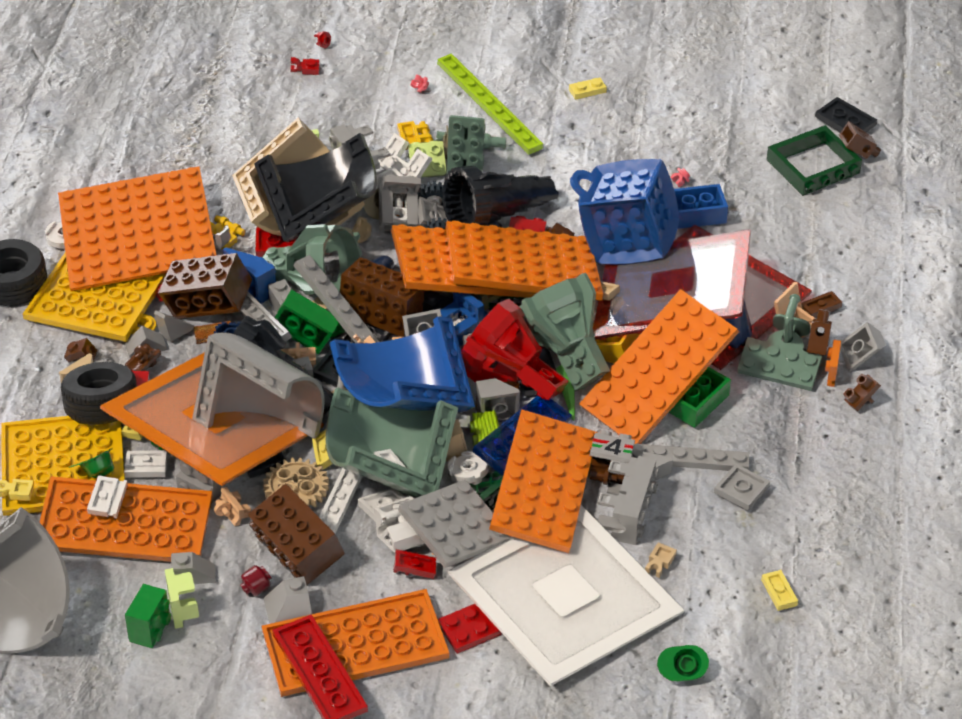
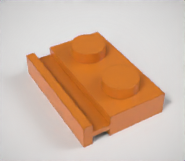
M833 340V347H828L827 358L831 360L826 361L825 372H829L827 386L831 387L835 386L841 346L840 340Z

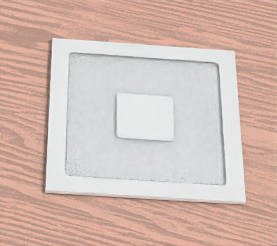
M582 505L580 506L569 553L513 537L448 570L451 578L550 687L684 613V609Z

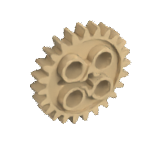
M291 458L289 463L284 459L283 465L276 463V468L270 467V473L266 472V478L263 479L266 499L286 483L308 507L309 505L317 507L316 501L322 503V497H326V491H329L327 472L323 471L322 466L317 467V462L310 464V459L302 462V458H299L295 462L294 458Z

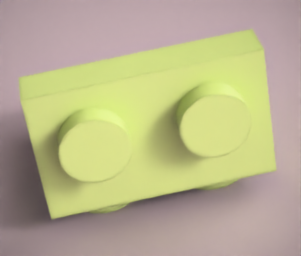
M443 141L414 142L408 145L407 153L409 159L412 158L417 149L433 158L421 178L444 176L446 174Z

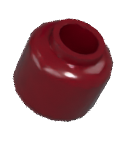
M254 565L241 575L243 583L240 584V587L247 595L251 593L253 596H258L271 586L270 580L272 577L263 566Z

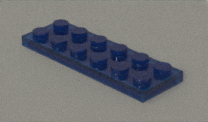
M536 396L521 408L522 410L566 423L572 417V414L554 400L542 399L539 396ZM521 409L476 444L472 450L474 454L502 476L504 475Z

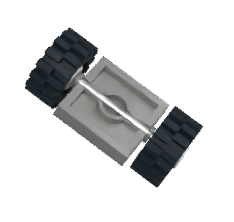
M429 181L427 185L422 184V188H419L417 192L419 225L425 228L440 227L445 230L448 219L443 208L442 182L436 184V181H433V184H430Z

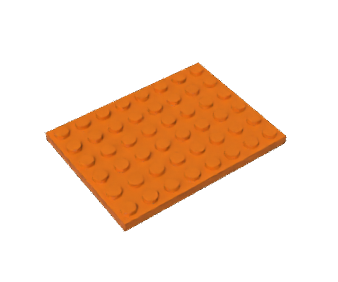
M460 221L446 222L445 228L453 284L538 293L566 279L576 278L580 274L586 273L596 291V300H602L603 290L595 257L590 251L585 236L576 237L564 233L552 234L547 231L535 232L530 229L518 230L512 227L501 228L495 225L484 226L477 223L467 224Z
M403 224L392 225L391 233L405 289L531 298L537 294L453 284L446 229L444 230L440 227L425 228L423 226L411 227Z

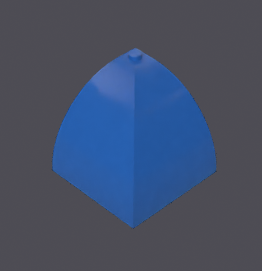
M437 316L433 319L434 327L390 341L350 343L349 341L334 339L330 342L334 363L341 381L346 389L362 403L376 407L432 411L436 409L437 402L442 400L458 407L457 413L468 411L475 407L452 318Z

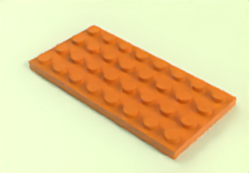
M680 289L610 368V372L600 379L579 405L617 435H631V439L635 440V444H641L739 331L736 327Z
M521 409L489 530L569 553L592 459L590 456L595 433L598 432Z
M50 477L40 524L50 534L60 552L171 562V553L193 552L201 556L213 497L212 491L128 483L118 516L114 518V516L105 517L88 514L87 512L97 480Z
M427 589L312 614L352 681L449 659V650ZM305 616L262 625V633L281 697L305 692L306 690L275 640L272 630Z

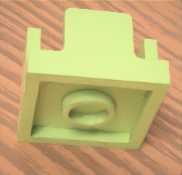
M173 568L165 569L175 629L182 628L184 620L199 617L198 604L195 598L179 600L180 594L195 591L191 572L175 575Z

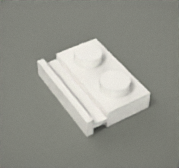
M127 451L124 470L125 478L165 477L167 451Z
M98 476L87 507L88 514L105 517L114 516V518H117L128 486L127 480L118 481L116 478Z

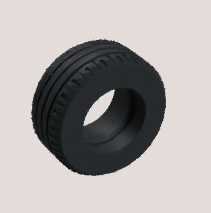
M1 240L0 305L15 306L31 301L47 279L43 253L38 247L25 240ZM9 271H17V272L10 273V274H3V273L9 272Z
M95 362L73 369L64 377L61 383L65 413L72 420L83 424L98 425L118 421L101 410L100 406L136 388L137 383L134 373L127 366L114 362Z

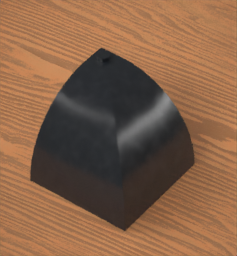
M361 133L347 140L344 145L309 160L275 165L273 157L268 154L254 163L284 242H295L307 225L327 224L371 197L375 193L377 186L375 165L364 135Z

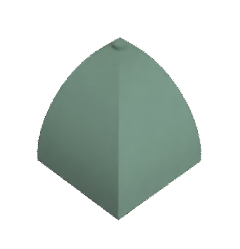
M338 387L334 390L326 425V450L328 457L338 467L412 497H421L439 490L458 407L442 400L437 402L436 409L432 411L376 407L360 402L349 391ZM391 449L405 467L374 455V452Z

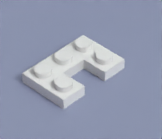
M394 133L385 147L391 156L378 160L380 166L386 170L394 167L404 177L414 176L421 178L433 158L417 149L409 163H407L400 157L409 145V142Z

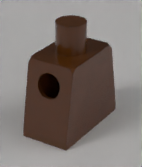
M848 122L839 134L846 148L866 159L870 155L877 157L881 152V148L877 146L872 136L851 122Z
M818 309L817 319L812 321L807 348L808 353L827 354L832 322L828 321L830 313L828 310ZM818 327L824 328V332H818Z

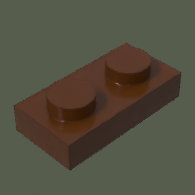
M833 291L804 301L801 305L804 311L816 318L818 309L831 312L842 308V301Z

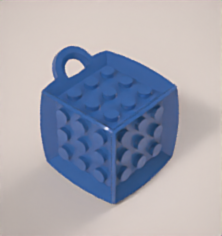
M623 160L596 166L592 172L577 170L570 178V184L579 195L580 219L586 241L591 253L595 257L596 263L610 265L634 264L665 257L677 233L679 211L674 187L663 160ZM581 179L591 181L588 191L581 187Z

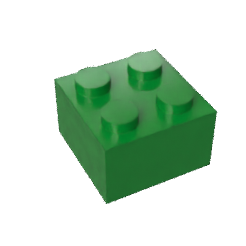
M142 584L125 613L129 642L153 648L156 641L161 639L163 629L166 625H169L172 617L169 611L170 601L167 597V590Z

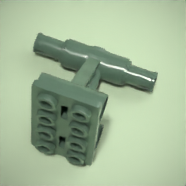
M450 115L447 173L452 168L462 166H476L483 171V149L490 147L505 149L507 138L492 137L490 134L485 133L486 124L484 118ZM437 131L436 141H443L445 132Z

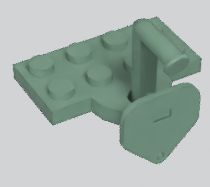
M792 294L789 297L790 301L786 314H776L773 317V326L779 331L771 334L767 341L747 338L737 373L812 391L822 355L804 351V343L801 337L810 334L811 325L806 320L794 317L801 298L797 294Z

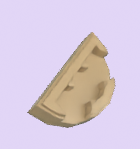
M360 216L352 229V232H359L360 234L358 244L366 241L371 236L372 231L367 219Z

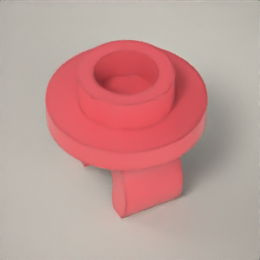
M416 75L415 79H412L410 86L418 88L417 92L421 93L429 85L428 78Z
M678 168V173H674L671 176V179L678 187L683 186L685 181L687 183L690 182L688 179L690 175L684 168L682 170Z

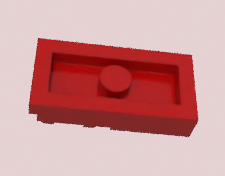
M396 549L393 572L401 571L405 572V575L413 574L434 579L436 574V557Z

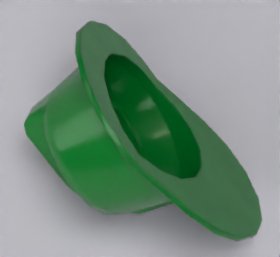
M113 448L94 458L71 465L69 468L80 465L90 477L98 478V476H105L114 470L109 452Z
M696 645L674 646L666 648L660 653L657 659V667L660 674L669 681L695 680L701 678L706 673L709 667V658L707 653Z

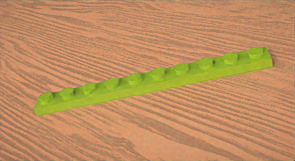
M452 53L437 59V64L528 155L543 149V143Z

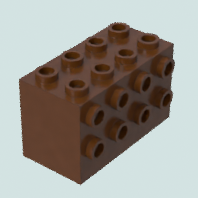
M237 253L176 260L171 262L158 294L173 317L178 319L240 312L253 279Z
M360 257L341 274L340 293L365 323L400 337H405L402 316L423 311L425 290L405 289L401 272L391 270L383 265Z
M286 483L247 514L251 521L249 526L255 532L257 539L262 544L265 542L268 545L267 549L273 556L277 555L280 558V563L286 569L289 567L294 578L304 576L306 585L310 584L345 555L335 533Z

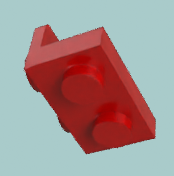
M524 216L511 217L509 227L518 230L530 229L535 232H544L548 227L547 222L541 218L531 220L526 219Z

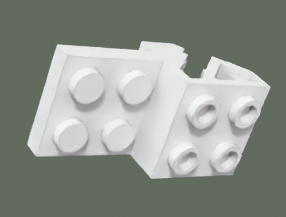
M390 488L359 498L358 506L376 522L377 537L394 553L396 549L406 551V549L425 544L398 511L400 504L414 499L412 496L405 498L398 490Z

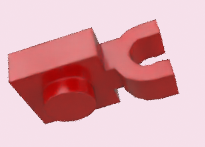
M291 57V64L295 65H291L290 72L302 71V74L319 75L320 59H303V62H301L298 58Z

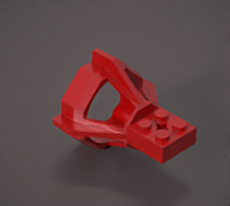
M510 299L504 300L487 314L478 324L472 335H469L466 339L467 342L462 348L461 355L467 377L475 383L476 381L494 378L502 382H518L522 380L521 382L525 386L532 387L537 391L539 397L550 400L559 395L569 381L539 358L542 348L524 321L525 315L522 309ZM495 361L499 362L495 369L490 368Z

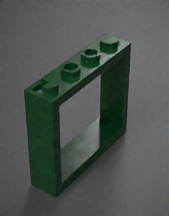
M826 125L768 146L766 159L802 196L860 174L862 159L855 152L846 148L842 140ZM825 143L845 163L805 177L786 158Z

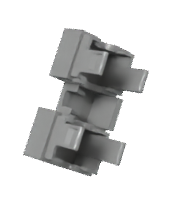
M343 124L331 128V136H329L330 151L344 145L347 140L358 133L363 134L365 137L374 132L369 125L354 129L352 125L346 126ZM368 147L375 170L380 168L378 160L391 156L385 147L374 151ZM386 169L376 172V175L386 171Z
M638 456V458L631 457L629 463L611 460L608 472L625 475L622 484L610 482L607 493L601 492L597 501L598 505L614 508L613 517L599 515L597 521L605 529L612 530L611 536L618 538V542L636 545L638 537L642 538L644 531L642 524L645 518L644 511L648 509L651 495L656 493L658 482L655 481L659 473V468H656V459Z

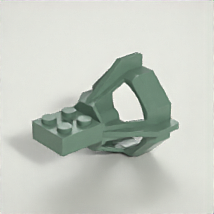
M307 225L292 246L268 248L262 258L274 265L276 269V282L285 279L295 284L306 295H316L293 265L296 261L310 255L326 275L325 254L338 251L339 275L337 282H331L340 292L341 274L357 259L362 258V251L357 243L360 234L359 232H352L351 228L338 225Z
M586 273L541 290L531 298L522 300V305L519 306L525 315L524 321L538 344L557 353L575 391L585 389L610 372L594 339L593 319L596 291Z

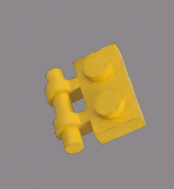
M414 121L397 123L399 136L408 141L409 144L433 141L432 135L429 134V126L425 121H421L419 125H415Z
M215 216L214 221L217 222L216 225L210 222L212 234L220 233L226 225L229 227L230 240L221 248L222 250L226 247L230 248L238 242L236 235L244 236L246 230L241 225L233 224L224 216Z

